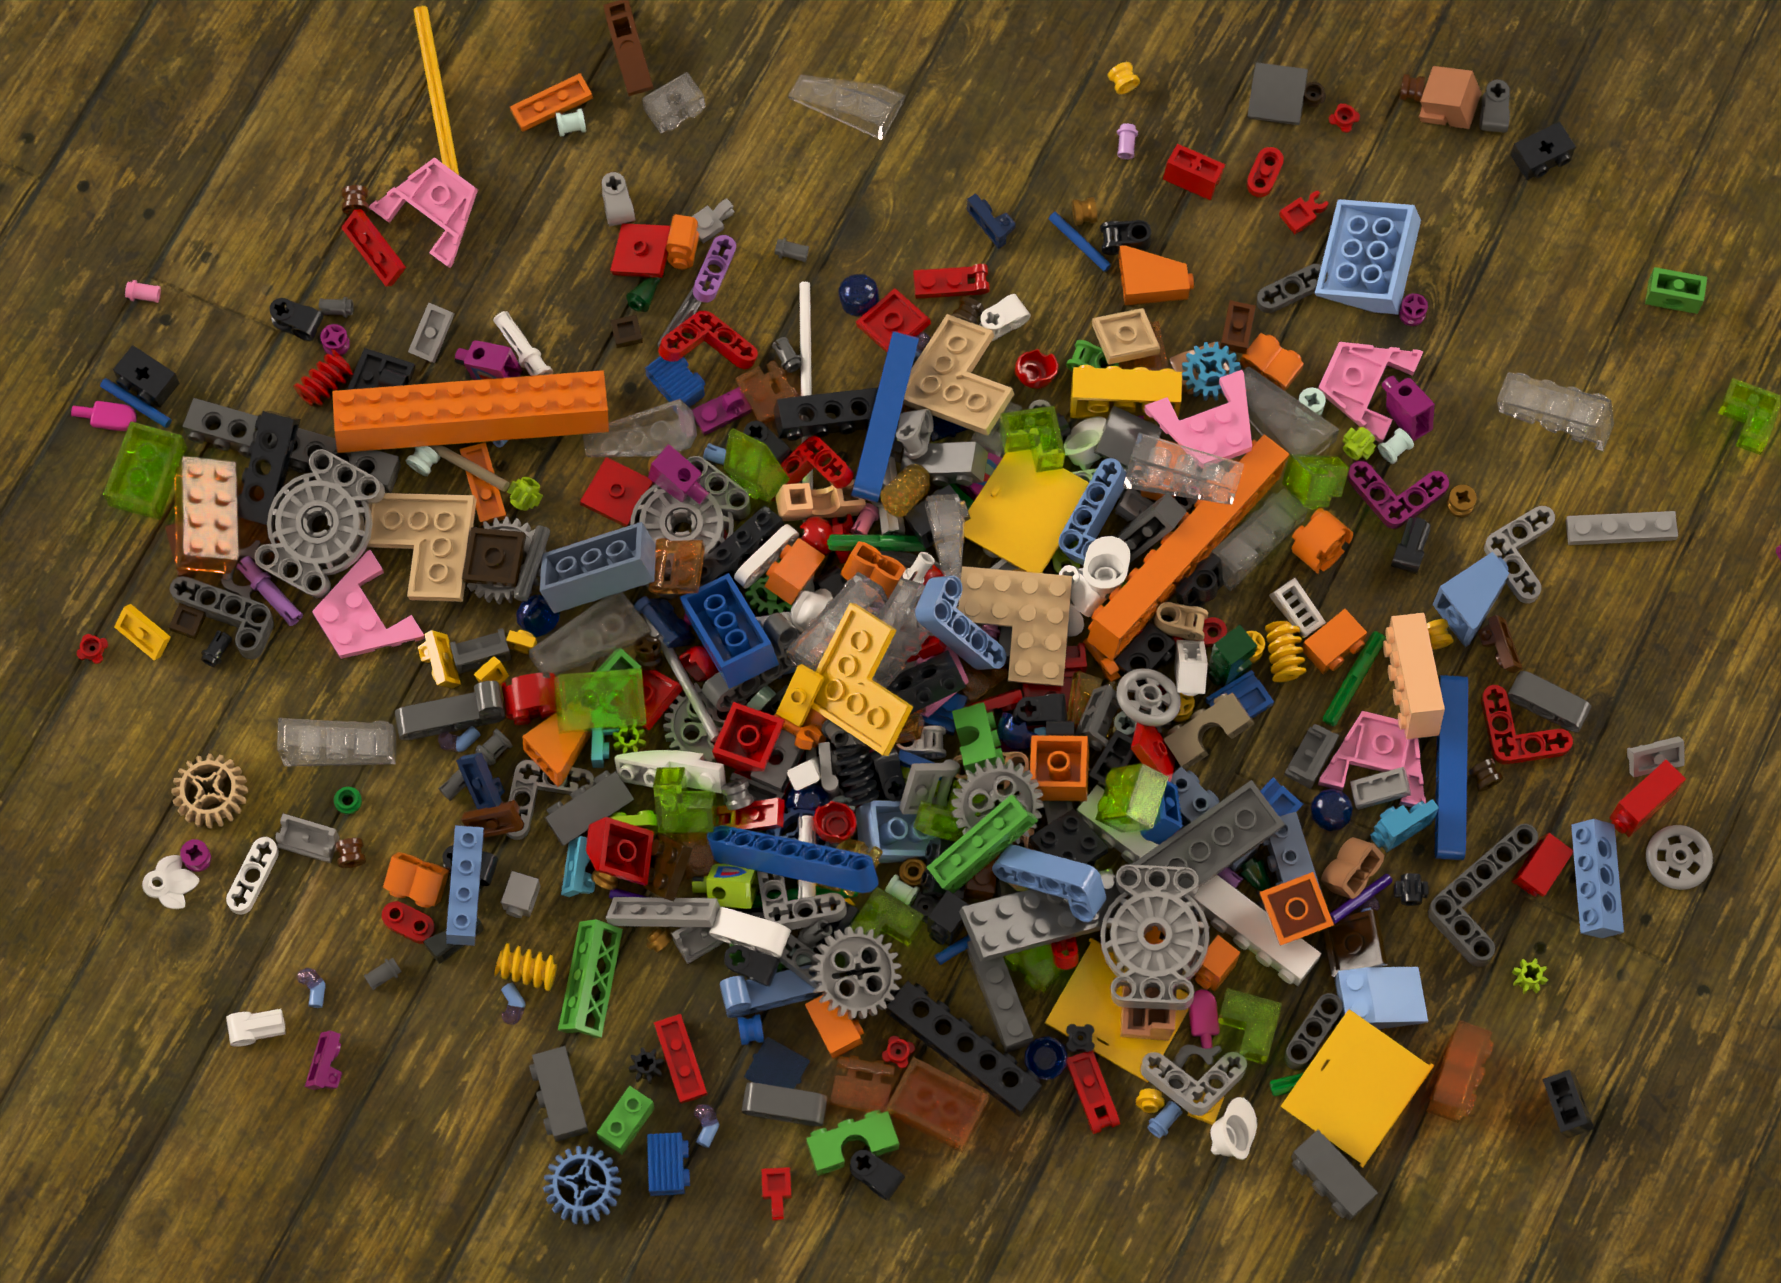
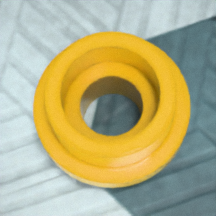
M1143 1089L1136 1098V1106L1141 1108L1143 1112L1155 1113L1164 1107V1098L1159 1090Z

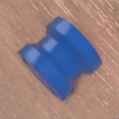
M760 1014L754 1015L749 1019L737 1017L741 1045H747L750 1041L764 1042Z

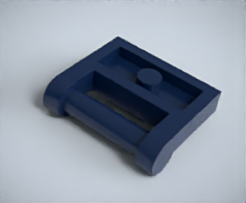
M645 596L635 603L634 608L638 613L645 615L664 638L663 642L668 648L688 646L695 639L694 635L690 632V626L682 619H679L673 611V606L663 598L648 599Z

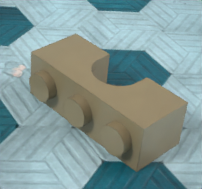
M1224 693L1213 701V706L1207 710H1198L1191 715V721L1183 726L1181 724L1176 725L1167 732L1169 736L1163 740L1185 770L1209 755L1202 743L1203 735L1209 728L1221 727L1233 739L1255 724L1235 694L1231 693L1228 695Z

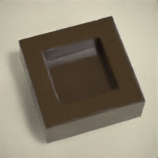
M637 315L610 320L617 348L643 343Z
M179 603L169 629L172 632L196 640L206 613Z

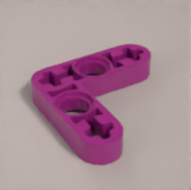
M1364 461L1353 463L1347 475L1351 486L1384 525L1392 529L1403 526L1408 522L1409 518H1414L1443 497L1449 486V479L1446 474L1440 471H1433L1399 496H1396L1371 465ZM1356 470L1358 472H1366L1365 480L1362 477H1355ZM1432 480L1434 482H1442L1440 489L1434 487L1430 490L1429 495L1427 494L1426 490L1431 487ZM1366 481H1367V483H1368L1369 485L1367 486L1366 489H1364V487H1365V485H1366ZM1380 489L1384 492L1385 498L1381 501H1376L1371 498L1370 491ZM1411 494H1418L1422 497L1423 503L1419 506H1414L1409 503L1408 497ZM1403 504L1405 509L1401 511L1399 520L1395 517L1389 518L1390 510L1396 513Z

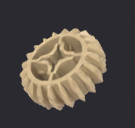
M208 753L206 761H203L201 756L197 755L196 760L198 763L193 765L191 761L186 762L189 768L187 771L179 768L178 772L182 778H174L173 780L174 784L178 786L171 790L173 796H176L173 799V803L175 806H180L177 811L181 816L186 815L185 819L188 823L195 820L196 826L201 827L205 821L206 826L211 829L213 821H217L218 825L222 827L223 818L227 817L229 821H233L231 813H241V809L237 804H246V799L242 795L248 793V788L244 786L247 780L245 776L240 775L242 773L239 766L234 767L233 760L229 759L224 763V757L219 755L214 761L213 755ZM214 772L210 777H199L203 774ZM227 777L231 780V792L228 798L222 792V788L225 785L224 781ZM191 785H194L196 790H198L195 796L196 801L193 805L189 803L188 799ZM213 787L217 793L216 795L215 793L209 794L208 792V795H206L203 788L212 789ZM212 804L220 805L217 808L206 810Z

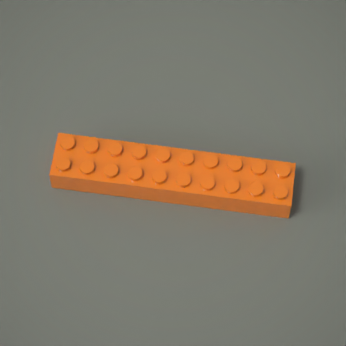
M604 370L333 391L334 431L337 453L609 432Z
M1265 434L1258 441L1254 439L1252 441V450L1246 453L1242 459L1237 457L1228 468L1229 473L1225 477L1219 476L1211 486L1212 491L1208 496L1203 494L1195 503V510L1191 514L1186 512L1177 524L1179 527L1174 532L1170 531L1162 538L1160 542L1162 545L1158 550L1152 549L1143 560L1145 564L1140 569L1135 567L1126 578L1127 583L1122 588L1120 586L1115 588L1109 596V603L1105 607L1100 605L1091 616L1093 621L1088 627L1090 633L1087 641L1113 661L1155 616L1158 607L1162 603L1167 602L1176 593V586L1184 577L1188 578L1195 571L1197 564L1210 556L1282 476L1290 454Z

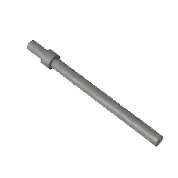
M643 614L650 628V635L661 641L662 652L712 742H716L720 733L673 648H668L664 644V638Z

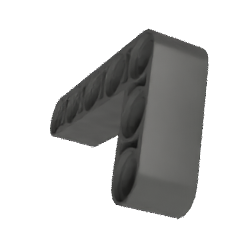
M1521 824L1513 829L1432 900L1427 913L1430 921L1473 966L1483 967L1487 965L1495 952V945L1492 939L1464 909L1531 852L1538 840V833L1529 824ZM1525 835L1530 840V843L1526 845L1521 844L1517 836ZM1497 853H1506L1509 856L1510 861H1500L1497 857ZM1485 870L1489 874V879H1480L1476 871ZM1456 888H1465L1469 892V896L1460 897L1456 892ZM1444 905L1447 907L1449 914H1439L1435 906ZM1458 925L1464 926L1468 934L1461 936L1456 933L1454 927ZM1481 946L1485 948L1487 956H1478L1474 952V947Z

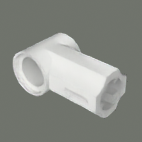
M281 1009L255 1014L251 1012H238L226 1017L231 1046H246L253 1044L257 1039L286 1034Z

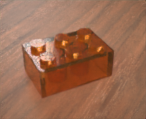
M1459 1020L1451 1034L1426 1112L1459 1123L1463 1116L1468 1117L1477 1097L1472 1092L1477 1090L1486 1068L1481 1067V1065H1485L1494 1045V1042L1490 1041L1492 1031Z
M913 1057L887 1105V1111L895 1119L963 1153L989 1104L990 1096Z

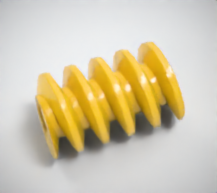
M1276 621L1266 625L1265 631L1269 633L1266 639L1270 643L1268 651L1271 653L1269 660L1273 664L1271 666V672L1274 674L1272 680L1274 682H1287L1307 672L1306 668L1298 667V665L1305 662V658L1296 657L1297 654L1302 653L1304 650L1302 647L1295 646V644L1302 641V638L1293 636V634L1300 632V627L1292 626L1288 621Z
M506 943L499 954L494 977L501 971L502 979L506 980L512 973L513 982H518L523 977L524 985H529L533 980L535 988H540L544 983L545 990L550 991L556 976L557 964H553V955L551 954L546 961H543L542 952L539 951L534 959L532 958L531 949H528L523 956L521 955L520 946H517L512 953L510 952V943Z

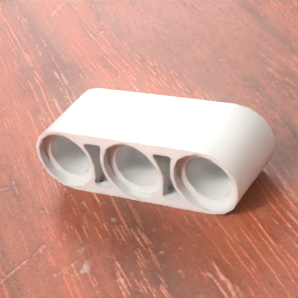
M720 907L709 934L720 941L741 945L756 952L759 951L780 958L791 930L769 920Z

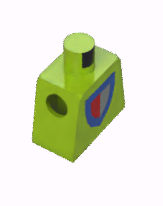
M714 864L708 876H693L692 879L693 893H707V898H717L720 907L751 909L759 890L756 870L727 864Z

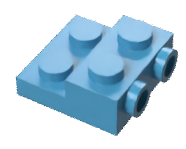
M1433 799L1426 804L1420 801L1409 810L1411 813L1407 811L1404 805L1397 809L1391 807L1380 815L1381 819L1374 826L1375 832L1371 834V838L1377 847H1383L1387 853L1432 824L1439 807Z

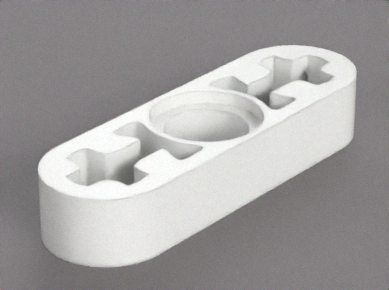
M789 524L781 527L737 570L734 579L744 588L750 587L770 568L774 561L777 562L780 559L779 555L787 544L792 546L796 542L799 533Z
M261 837L253 843L227 894V904L235 914H246L252 909L278 858V847L271 838ZM269 845V849L272 853L265 854L261 861L263 865H266L263 868L259 863H257L261 858V853L259 849L260 847L266 848V846ZM250 869H257L260 871V878L253 883L247 882L245 880L246 872ZM240 884H243L248 888L244 894L247 902L245 904L240 903L237 907L233 899L242 896L244 890L240 887Z

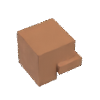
M1433 66L1420 101L1422 104L1419 115L1421 122L1446 125L1448 121L1451 127L1470 129L1482 94L1473 71Z
M1123 986L1122 997L1130 995L1132 991L1129 987ZM1150 987L1144 992L1148 998H1156L1160 995V991L1154 987ZM1122 1007L1120 1037L1168 1041L1175 1030L1176 1010Z

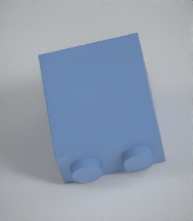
M1491 552L1441 585L1433 602L1435 609L1443 619L1448 621L1449 627L1464 647L1470 645L1501 593L1509 575L1506 562L1501 557L1497 558L1494 552Z

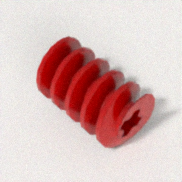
M331 349L333 356L330 354L324 356L325 363L321 361L316 363L318 371L313 368L308 371L310 378L303 376L301 378L302 385L298 383L293 385L298 395L310 406L313 403L322 406L321 395L330 399L331 396L328 389L338 391L335 382L339 381L345 384L344 373L351 377L353 376L349 364L333 349Z

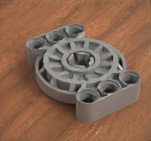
M320 449L310 455L309 465L312 473H306L292 479L275 496L269 509L267 521L271 544L260 546L254 555L255 562L259 567L314 598H323L330 592L331 583L327 575H333L349 568L366 550L371 538L373 525L371 510L368 504L378 503L385 495L383 484L374 476L329 451ZM322 458H329V466L324 470H319V461ZM347 470H351L353 472L352 479L347 483H343L341 481L342 474ZM370 483H375V493L366 496L365 487ZM321 515L327 516L328 525L330 526L329 530L324 529L318 533L313 532L312 523L314 519ZM364 516H365V518H366L365 531H364V518H363ZM269 552H274L275 559L273 563L265 565L264 556ZM292 565H297L298 574L293 578H288V568ZM316 578H321L322 585L320 589L312 591L310 588L311 582Z
M692 456L687 460L697 469L703 471L699 484L710 492L701 505L689 496L682 503L656 484L640 497L631 516L630 525L636 524L640 515L639 522H643L656 544L655 580L646 584V586L664 599H673L678 596L681 591L679 578H686L685 576L725 541L723 538L724 528L725 530L729 529L727 538L734 533L733 519H745L751 511L748 492L700 456ZM714 485L723 486V489L720 491L711 490ZM741 500L744 502L740 507L732 506L734 501ZM685 522L691 525V533L688 530L673 533V528L678 523ZM667 579L674 581V584L669 587L661 585Z
M1124 865L1116 874V886L1121 895L1109 906L1101 927L1102 952L1106 963L1117 976L1111 984V998L1117 1006L1126 1008L1185 1010L1192 1005L1194 1000V987L1188 980L1201 968L1209 945L1207 920L1203 910L1192 898L1198 891V875L1193 869L1188 867ZM1125 876H1133L1137 881L1132 886H1126L1121 880ZM1154 877H1160L1164 879L1165 883L1161 887H1154L1150 884V880ZM1183 878H1188L1194 884L1192 887L1185 889L1180 887L1178 882ZM1120 906L1114 918H1111L1112 913ZM1193 909L1199 916L1201 922H1197L1196 917L1192 911ZM1153 926H1157L1158 930L1165 935L1164 941L1160 944H1150L1144 938L1146 933L1153 929ZM1106 928L1111 929V940L1108 942L1105 941ZM1204 932L1205 938L1203 947L1199 945V934ZM1108 952H1113L1118 963L1117 965L1114 964ZM1200 956L1197 963L1190 969L1195 957ZM1120 986H1127L1132 992L1127 997H1121L1117 995L1116 990ZM1154 987L1160 991V995L1156 998H1148L1144 992L1146 989ZM1177 989H1185L1188 991L1189 996L1186 999L1179 1000L1174 997L1173 993Z

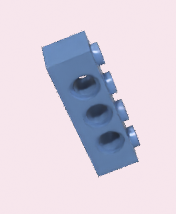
M1597 819L1573 824L1571 827L1580 932L1598 938L1624 933L1614 824Z
M455 826L446 944L475 946L483 827Z

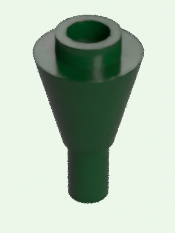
M650 277L626 295L628 305L634 311L647 312L657 285L662 278Z
M1254 857L1241 866L1243 872L1239 875L1257 891L1262 892L1271 888L1263 859L1257 861Z

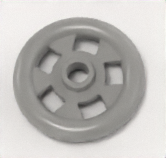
M1135 669L1125 674L1118 683L1116 692L1118 703L1123 712L1137 723L1146 726L1165 725L1171 722L1180 710L1181 698L1180 694L1177 693V687L1167 676L1158 671ZM1145 679L1147 684L1139 687L1136 681ZM1157 686H1162L1167 693L1162 695L1161 690ZM1128 692L1135 693V700H1129ZM1161 703L1168 706L1165 712L1158 709ZM1139 708L1151 711L1150 715L1140 712Z
M1672 825L1659 830L1652 836L1646 849V862L1648 869L1658 882L1672 889L1685 890L1696 887L1707 878L1712 868L1713 855L1708 841L1698 831L1688 826ZM1679 836L1681 843L1670 845L1668 838ZM1692 842H1694L1700 850V852H1698L1695 855L1693 854L1692 850L1687 846ZM1658 850L1666 851V861L1657 860ZM1675 853H1682L1685 859L1678 860ZM1693 862L1700 866L1694 875L1687 870ZM1669 867L1681 872L1679 878H1674L1667 874Z

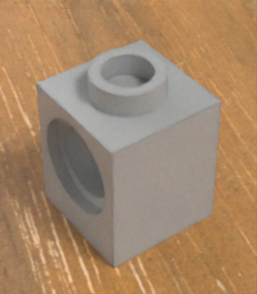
M514 871L511 872L501 901L506 914L515 918H522V915L531 916L541 887L539 879Z

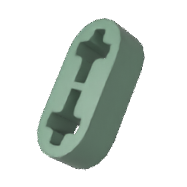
M766 685L746 706L761 711L776 693Z

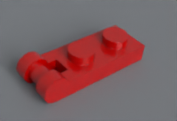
M976 264L972 267L913 270L915 299L987 294L990 291L989 282L986 281L988 266L986 264ZM967 278H975L976 282L968 284Z
M772 798L754 801L750 805L736 810H728L726 805L719 806L716 812V816L719 818V825L717 826H730L754 832L783 828L785 800Z
M1093 1050L1066 1058L1065 1062L1092 1133L1102 1132V1128L1110 1125L1112 1128L1120 1125L1118 1114ZM1104 1107L1107 1115L1097 1118L1095 1110Z

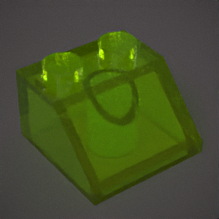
M734 428L729 431L723 469L729 478L745 489L752 498L757 499L759 497L769 503L782 485H785L790 480L766 444Z

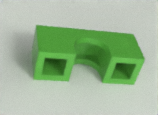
M984 702L953 710L952 714L961 744L960 751L965 771L969 770L975 773V763L984 768L986 759H989L991 765L996 764L997 758H1000L1002 763L1005 764L1001 748L996 749V747L1001 746L997 730L992 731L993 728H997L993 712L987 713Z
M881 1110L867 1113L865 1119L854 1122V1119L842 1121L837 1124L838 1128L829 1131L826 1128L815 1130L810 1133L811 1137L806 1138L817 1176L845 1167L842 1149L850 1141L857 1140L863 1142L875 1156L899 1149V1141L889 1112L881 1113Z

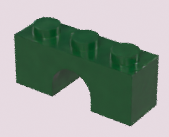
M1238 625L1213 645L1207 674L1216 686L1220 685L1223 688L1251 670L1252 662L1249 658L1255 655L1257 644L1241 625Z

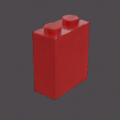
M1667 759L1664 760L1618 803L1609 817L1612 820L1611 823L1614 824L1615 829L1619 833H1625L1630 837L1677 794L1686 778Z

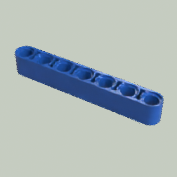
M895 331L892 333L851 496L878 503L919 341L917 337Z
M1439 675L1438 680L1445 711L1440 734L1436 739L1435 803L1439 809L1435 816V859L1464 860L1466 853L1468 677Z
M723 825L712 828L707 834L713 858L719 863L859 893L870 892L879 884L873 860L866 854Z

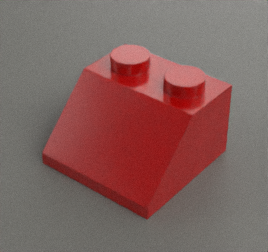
M733 702L712 750L717 763L740 771H764L783 728L785 719Z
M604 817L589 824L586 852L596 871L645 886L648 884L654 831Z

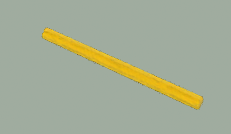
M426 6L415 7L414 15L442 163L459 175L428 8Z

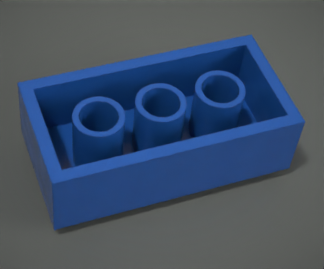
M729 573L680 597L689 622L729 689L779 665L772 643Z

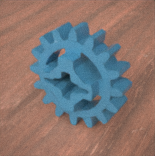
M1204 342V349L1200 350L1199 347L1195 346L1194 355L1186 354L1188 362L1182 363V370L1185 371L1182 373V379L1187 381V390L1194 388L1193 395L1195 397L1202 393L1205 401H1207L1209 395H1213V398L1217 401L1218 394L1222 393L1225 396L1219 384V379L1240 370V362H1235L1237 359L1235 353L1228 355V346L1221 350L1219 349L1218 342H1215L1214 346L1210 348L1208 343ZM1225 362L1229 367V374L1223 369ZM1194 368L1199 373L1198 380L1193 375Z

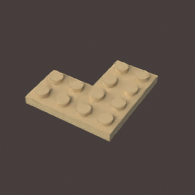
M947 314L911 369L903 405L917 410L929 409L933 416L988 436L1014 396L1013 388L971 373L993 340V330Z
M385 493L383 499L378 503L368 504L371 510L373 525L367 547L414 549L407 594L410 600L463 602L465 583L462 580L470 530L474 523L477 501L474 495Z
M962 566L961 583L963 591L959 599L958 610L975 624L1012 627L1008 682L1063 687L1072 576Z

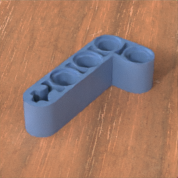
M1108 458L1100 463L1058 540L1059 546L1066 556L1083 566L1089 545L1096 540L1128 481V474L1116 459ZM1105 494L1101 501L1095 502L1098 495ZM1092 517L1089 524L1082 525L1084 519ZM1079 541L1075 548L1069 549V545L1072 542Z
M955 575L932 577L929 579L915 609L917 621L973 668L985 670L1003 667L1006 662L1005 649L956 608L963 591L961 580Z
M1009 845L992 866L993 873L1004 882L1068 899L1072 914L1083 922L1092 921L1106 901L1100 873L1094 867L1084 863L1016 845Z
M811 964L802 966L800 968L807 969L811 966ZM791 970L775 973L770 987L752 980L745 981L744 976H734L720 982V990L728 1018L741 1017L823 995L821 992L814 993L813 990L815 988Z

